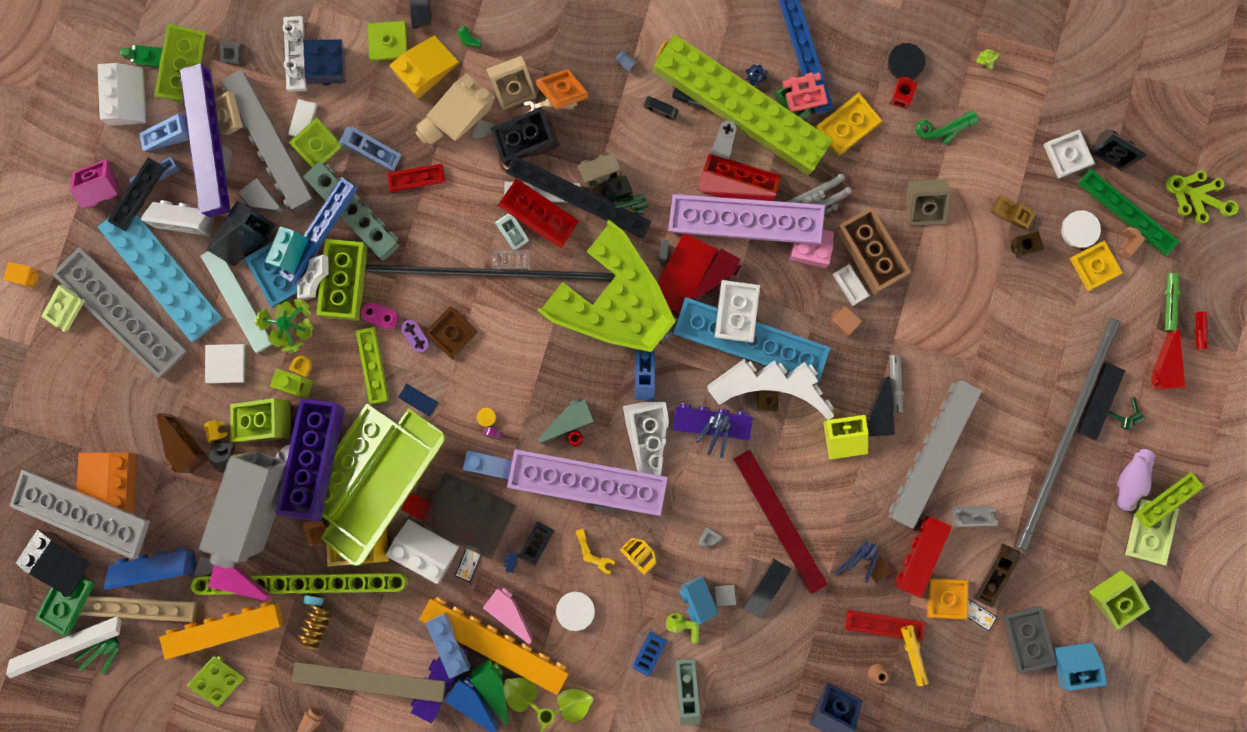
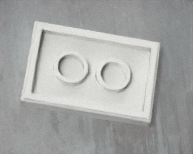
M726 280L721 281L715 338L754 342L760 285Z

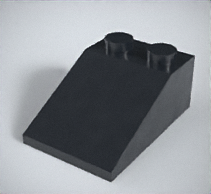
M542 106L490 128L503 164L511 162L514 155L523 159L560 147L549 113Z
M1106 129L1099 135L1090 150L1092 155L1121 172L1146 156V153L1136 146L1133 141L1124 139L1119 136L1118 132Z
M42 530L36 531L15 563L29 575L68 597L72 595L92 565L88 559L56 534Z

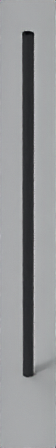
M366 265V273L613 280L616 276L613 273Z

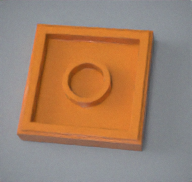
M569 69L537 79L536 81L538 88L555 109L588 98L589 93Z

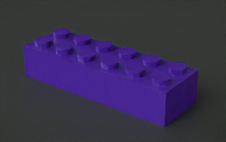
M300 399L275 514L288 518L321 522L345 408L338 403Z

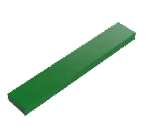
M1089 169L1077 183L1128 227L1138 229L1142 236L1146 238L1145 241L1165 257L1180 242L1094 170Z

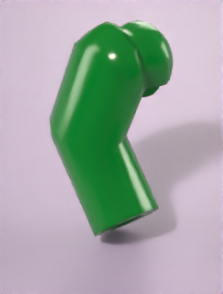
M461 26L458 29L457 35L464 46L481 48L482 39L472 38L468 32V27Z

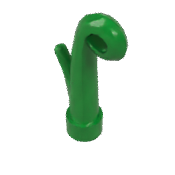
M971 110L964 113L962 117L932 131V124L928 120H921L916 125V133L925 140L947 136L944 144H948L955 135L967 127L977 125L979 120L975 111ZM923 125L927 126L926 133L922 131Z

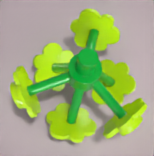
M300 299L294 300L298 309L293 307L288 301H285L282 305L278 304L275 311L277 320L271 319L268 309L265 308L258 312L255 320V325L261 331L268 329L270 323L277 324L278 329L271 330L268 341L274 343L275 347H285L281 350L288 351L289 353H296V351L300 350L299 347L304 345L303 342L293 343L289 329H297L296 336L300 337V340H305L312 336L313 324H311L309 319H304L298 325L292 324V321L296 319V315L301 311L306 316L311 315L308 303Z

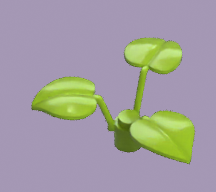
M526 678L506 679L504 682L505 697L508 705L518 712H524L528 705L538 712L537 717L542 724L540 732H544L546 725L551 724L554 720V715L562 711V717L566 721L578 722L582 720L593 702V697L585 691L567 689L561 692L557 698L560 708L551 711L549 708L539 709L531 702L537 696V688L532 681Z

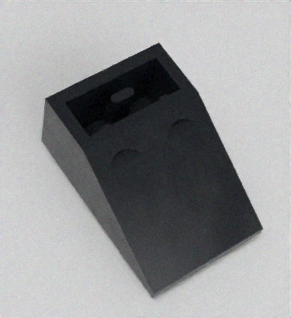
M236 201L206 250L235 266L267 240L276 224L246 205Z

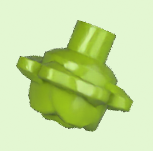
M986 49L980 52L976 63L986 65L987 70L994 68L993 62L1000 55L993 52V50Z

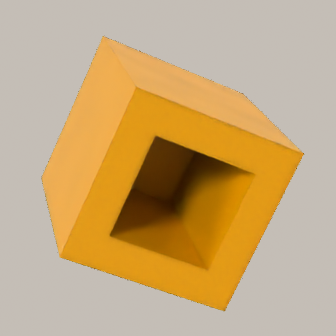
M8 262L3 280L34 288L39 280V270L30 266Z

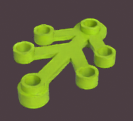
M1203 170L1185 178L1173 175L1166 181L1167 190L1176 195L1179 203L1178 213L1181 216H1186L1192 212V207L1187 204L1184 193L1190 196L1197 213L1195 221L1198 224H1204L1209 220V215L1205 212L1202 202L1219 209L1220 213L1225 217H1230L1238 212V204L1235 201L1222 202L1205 194L1212 190L1218 191L1224 187L1222 179H1215L1211 183L1197 188L1188 186L1190 183H1201L1207 179V173ZM1198 174L1202 175V179L1198 178ZM1173 182L1177 183V188L1174 187ZM1215 182L1219 183V188L1215 186ZM1183 207L1187 209V213L1183 211ZM1200 215L1204 216V221L1200 219Z

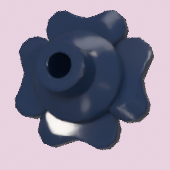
M752 64L749 69H746L745 73L747 75L745 79L750 82V85L754 86L756 84L761 86L762 82L767 80V71L763 69L761 64L758 66Z

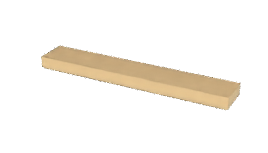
M89 595L79 615L196 622L197 602Z

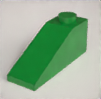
M489 659L471 671V682L506 725L509 723L502 678L503 671L497 663L494 664Z

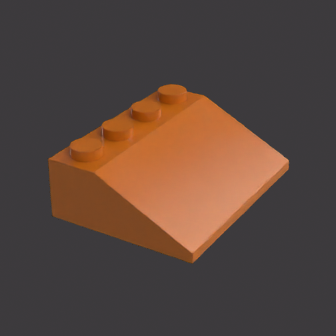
M78 453L76 490L134 514L137 453Z

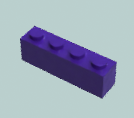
M680 404V407H675L672 430L700 434L708 424L710 417H714L716 412L710 411L709 407L699 406V409H692L691 405ZM718 409L717 413L730 418L729 424L731 425L727 438L749 441L753 417L748 416L749 413L738 411L737 415L729 414L730 410ZM713 424L705 435L714 436L716 430L712 428ZM724 430L719 433L718 437H723Z
M458 643L467 656L470 649ZM439 656L437 660L433 659L428 670L431 671L429 677L424 678L447 681L446 698L456 676L449 678ZM413 699L410 705L413 707L411 713L432 724L443 702Z

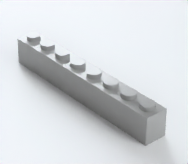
M239 70L221 80L225 86L222 88L224 93L227 91L234 92L238 111L242 118V126L245 130H249L251 135L248 137L254 146L257 145L259 149L257 154L262 162L265 161L268 167L266 170L271 178H275L277 182L275 187L280 194L283 193L286 199L283 201L288 210L292 209L297 214L315 204L316 201L247 75L242 70Z
M962 380L952 383L948 390V393H950L948 399L944 400L940 406L941 413L939 417L936 416L931 424V427H933L931 433L927 434L923 440L924 447L922 451H918L914 458L916 463L913 469L910 468L905 478L907 481L905 485H901L897 492L899 497L896 503L893 502L889 508L888 513L890 515L888 518L909 529H914L982 390Z

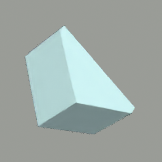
M509 213L495 222L513 251L529 241L516 218Z

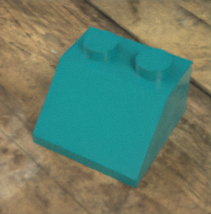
M280 226L264 264L294 274L309 238Z

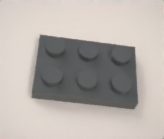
M1041 606L1001 615L1018 674L1057 665Z

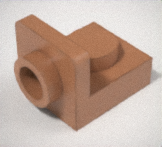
M1128 227L1121 233L1127 238L1121 246V252L1118 254L1123 259L1132 256L1146 239L1136 228Z

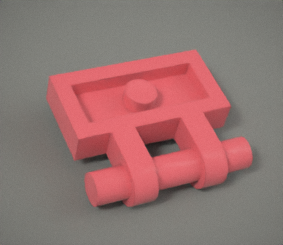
M808 73L803 77H791L789 80L782 81L784 89H792V92L785 94L789 111H801L828 103L824 86H816L815 81L821 80L820 73ZM807 84L808 88L799 90L798 85Z

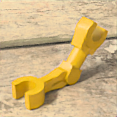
M584 528L576 530L584 561L593 563L605 574H610L611 570L606 569L605 565L606 563L614 565L615 561L612 558H599L591 554L586 542Z

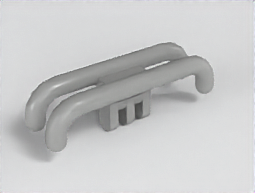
M839 174L834 179L787 202L825 205L826 208L850 195L852 189L846 187L841 192L823 200L825 198L824 191L833 188L845 179L844 174Z

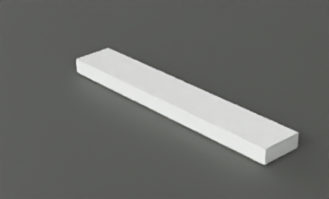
M118 616L12 658L9 660L6 675L9 678L15 677L120 634L122 620Z

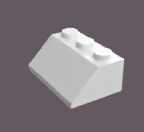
M120 63L98 64L100 120L108 126L146 123L144 69Z
M160 200V203L152 202L142 215L141 220L158 229L211 236L215 217L210 218L201 214L198 207L190 208V205L179 203V206L172 205V202Z
M408 519L395 537L386 556L438 584L442 581L460 546Z

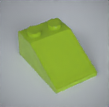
M272 398L230 404L231 443L290 439V400Z

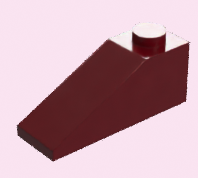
M721 248L693 295L692 300L697 301L720 286L722 280L728 281L732 275L736 276L742 267L739 265L741 259Z

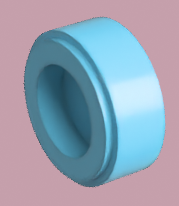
M305 595L303 602L305 604L322 606L324 598Z

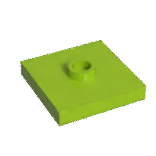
M405 21L368 23L369 59L371 62L396 60L407 51Z
M317 117L289 141L291 146L312 168L319 161L324 164L343 147L338 144V139Z

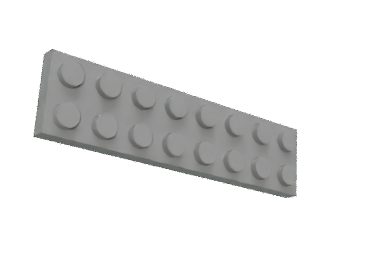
M78 247L52 273L61 284L76 293L79 298L84 299L83 305L157 378L161 379L188 352L83 248Z
M21 470L9 507L131 559H138L150 523L145 518L29 470Z

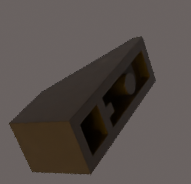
M1004 543L1001 544L974 597L975 600L993 608L1019 562L1020 551Z

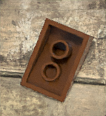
M158 413L156 415L165 457L170 462L168 466L174 472L193 473L209 459L174 415Z

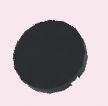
M901 43L890 52L887 64L890 73L895 78L908 77L913 80L922 73L926 61L923 51L917 45Z

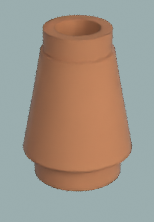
M874 664L869 668L868 677L873 683L881 684L887 682L888 673L883 665Z
M316 707L307 709L297 732H312L323 721V712Z

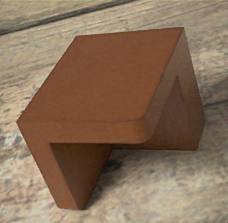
M322 517L321 522L309 521L302 524L309 546L324 542L321 537L326 531V527H328L324 517Z

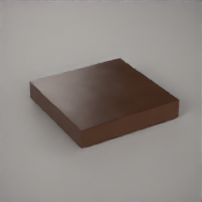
M449 306L424 333L453 359L475 337L478 331L452 306Z

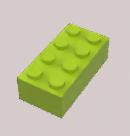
M325 239L323 255L328 256V275L320 281L316 313L319 317L360 321L368 246L365 243Z

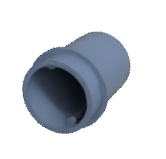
M622 50L615 58L617 63L628 73L638 64L625 50Z

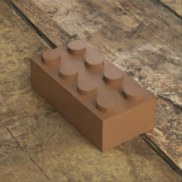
M873 207L843 222L835 229L873 294L878 293L911 273Z

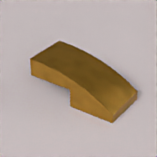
M1003 195L997 197L990 211L1001 219L1024 229L1029 228L1036 214L1035 211L1022 203L1016 204Z

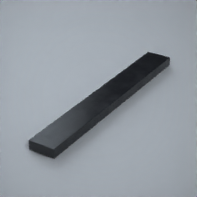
M515 155L506 173L601 219L610 220L616 226L641 238H644L652 222L623 207L616 209L615 205L617 204Z

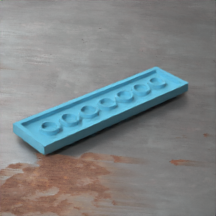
M138 214L126 232L109 223L108 219L98 226L99 230L191 342H195L223 319Z

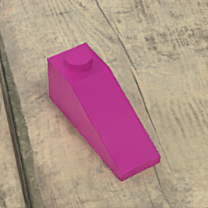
M214 564L208 587L264 601L272 599L273 595L241 567L225 568Z

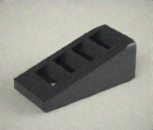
M537 522L518 558L535 567L554 530ZM537 530H540L543 533L547 534V537H544L536 533ZM533 538H538L543 541V544L536 542ZM529 545H534L539 548V551L532 549ZM526 551L535 555V558L526 555Z

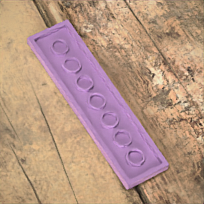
M673 194L668 231L669 233L821 244L825 205Z
M515 449L507 488L661 516L667 477Z

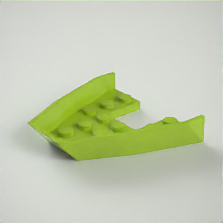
M608 220L607 227L588 249L587 253L616 275L595 303L591 305L562 282L542 308L539 307L537 311L552 323L607 343L652 352L676 321L657 281L625 232Z

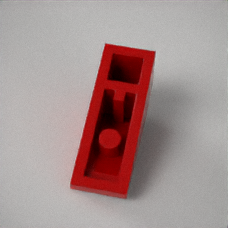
M1180 330L1167 333L1154 366L1153 375L1151 376L1154 390L1186 387Z

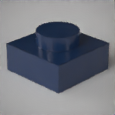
M511 551L509 555L505 556L503 564L506 567L505 572H515L519 553Z

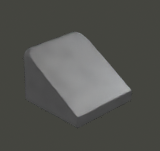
M221 42L220 62L240 64L243 43Z

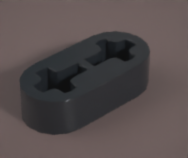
M647 96L643 107L648 111L675 121L679 113L677 108L650 96Z

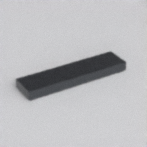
M147 157L109 217L108 222L126 232L166 167Z
M1105 363L1078 428V434L1094 441L1098 439L1126 370L1110 363Z

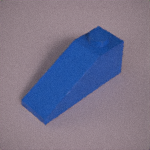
M655 348L652 352L636 349L635 400L654 401Z

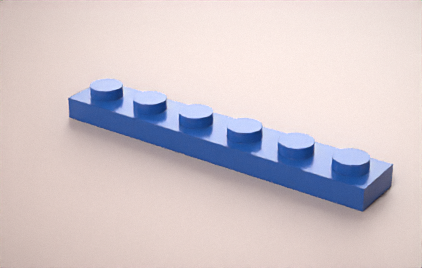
M343 177L340 179L303 235L309 239L295 273L292 274L280 270L279 274L291 283L296 284L308 266L309 260L314 257L358 190V187Z

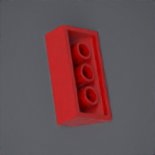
M709 153L697 190L720 198L774 201L781 175L734 160L713 156Z

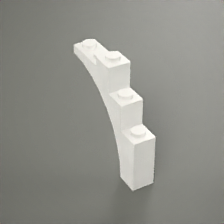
M743 359L707 385L708 391L719 405L734 396L746 392L771 390L789 393L807 401L817 408L827 420L834 417L833 405L828 399L824 400L821 394L823 392L815 384L818 381L816 377L817 371L812 365L808 366L806 362L786 375L787 370L783 364H777L775 360L755 373L757 369L753 363Z

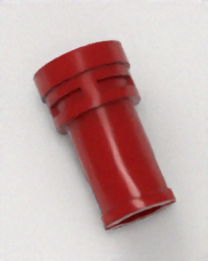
M577 431L570 433L568 437V442L574 447L580 446L584 440L583 435Z

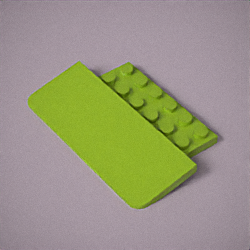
M366 403L336 449L322 517L328 520L330 525L321 539L352 565H361L445 441L444 433L409 408L399 423L396 424Z

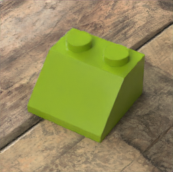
M1122 570L1089 591L1097 607L1117 631L1150 609L1136 582Z

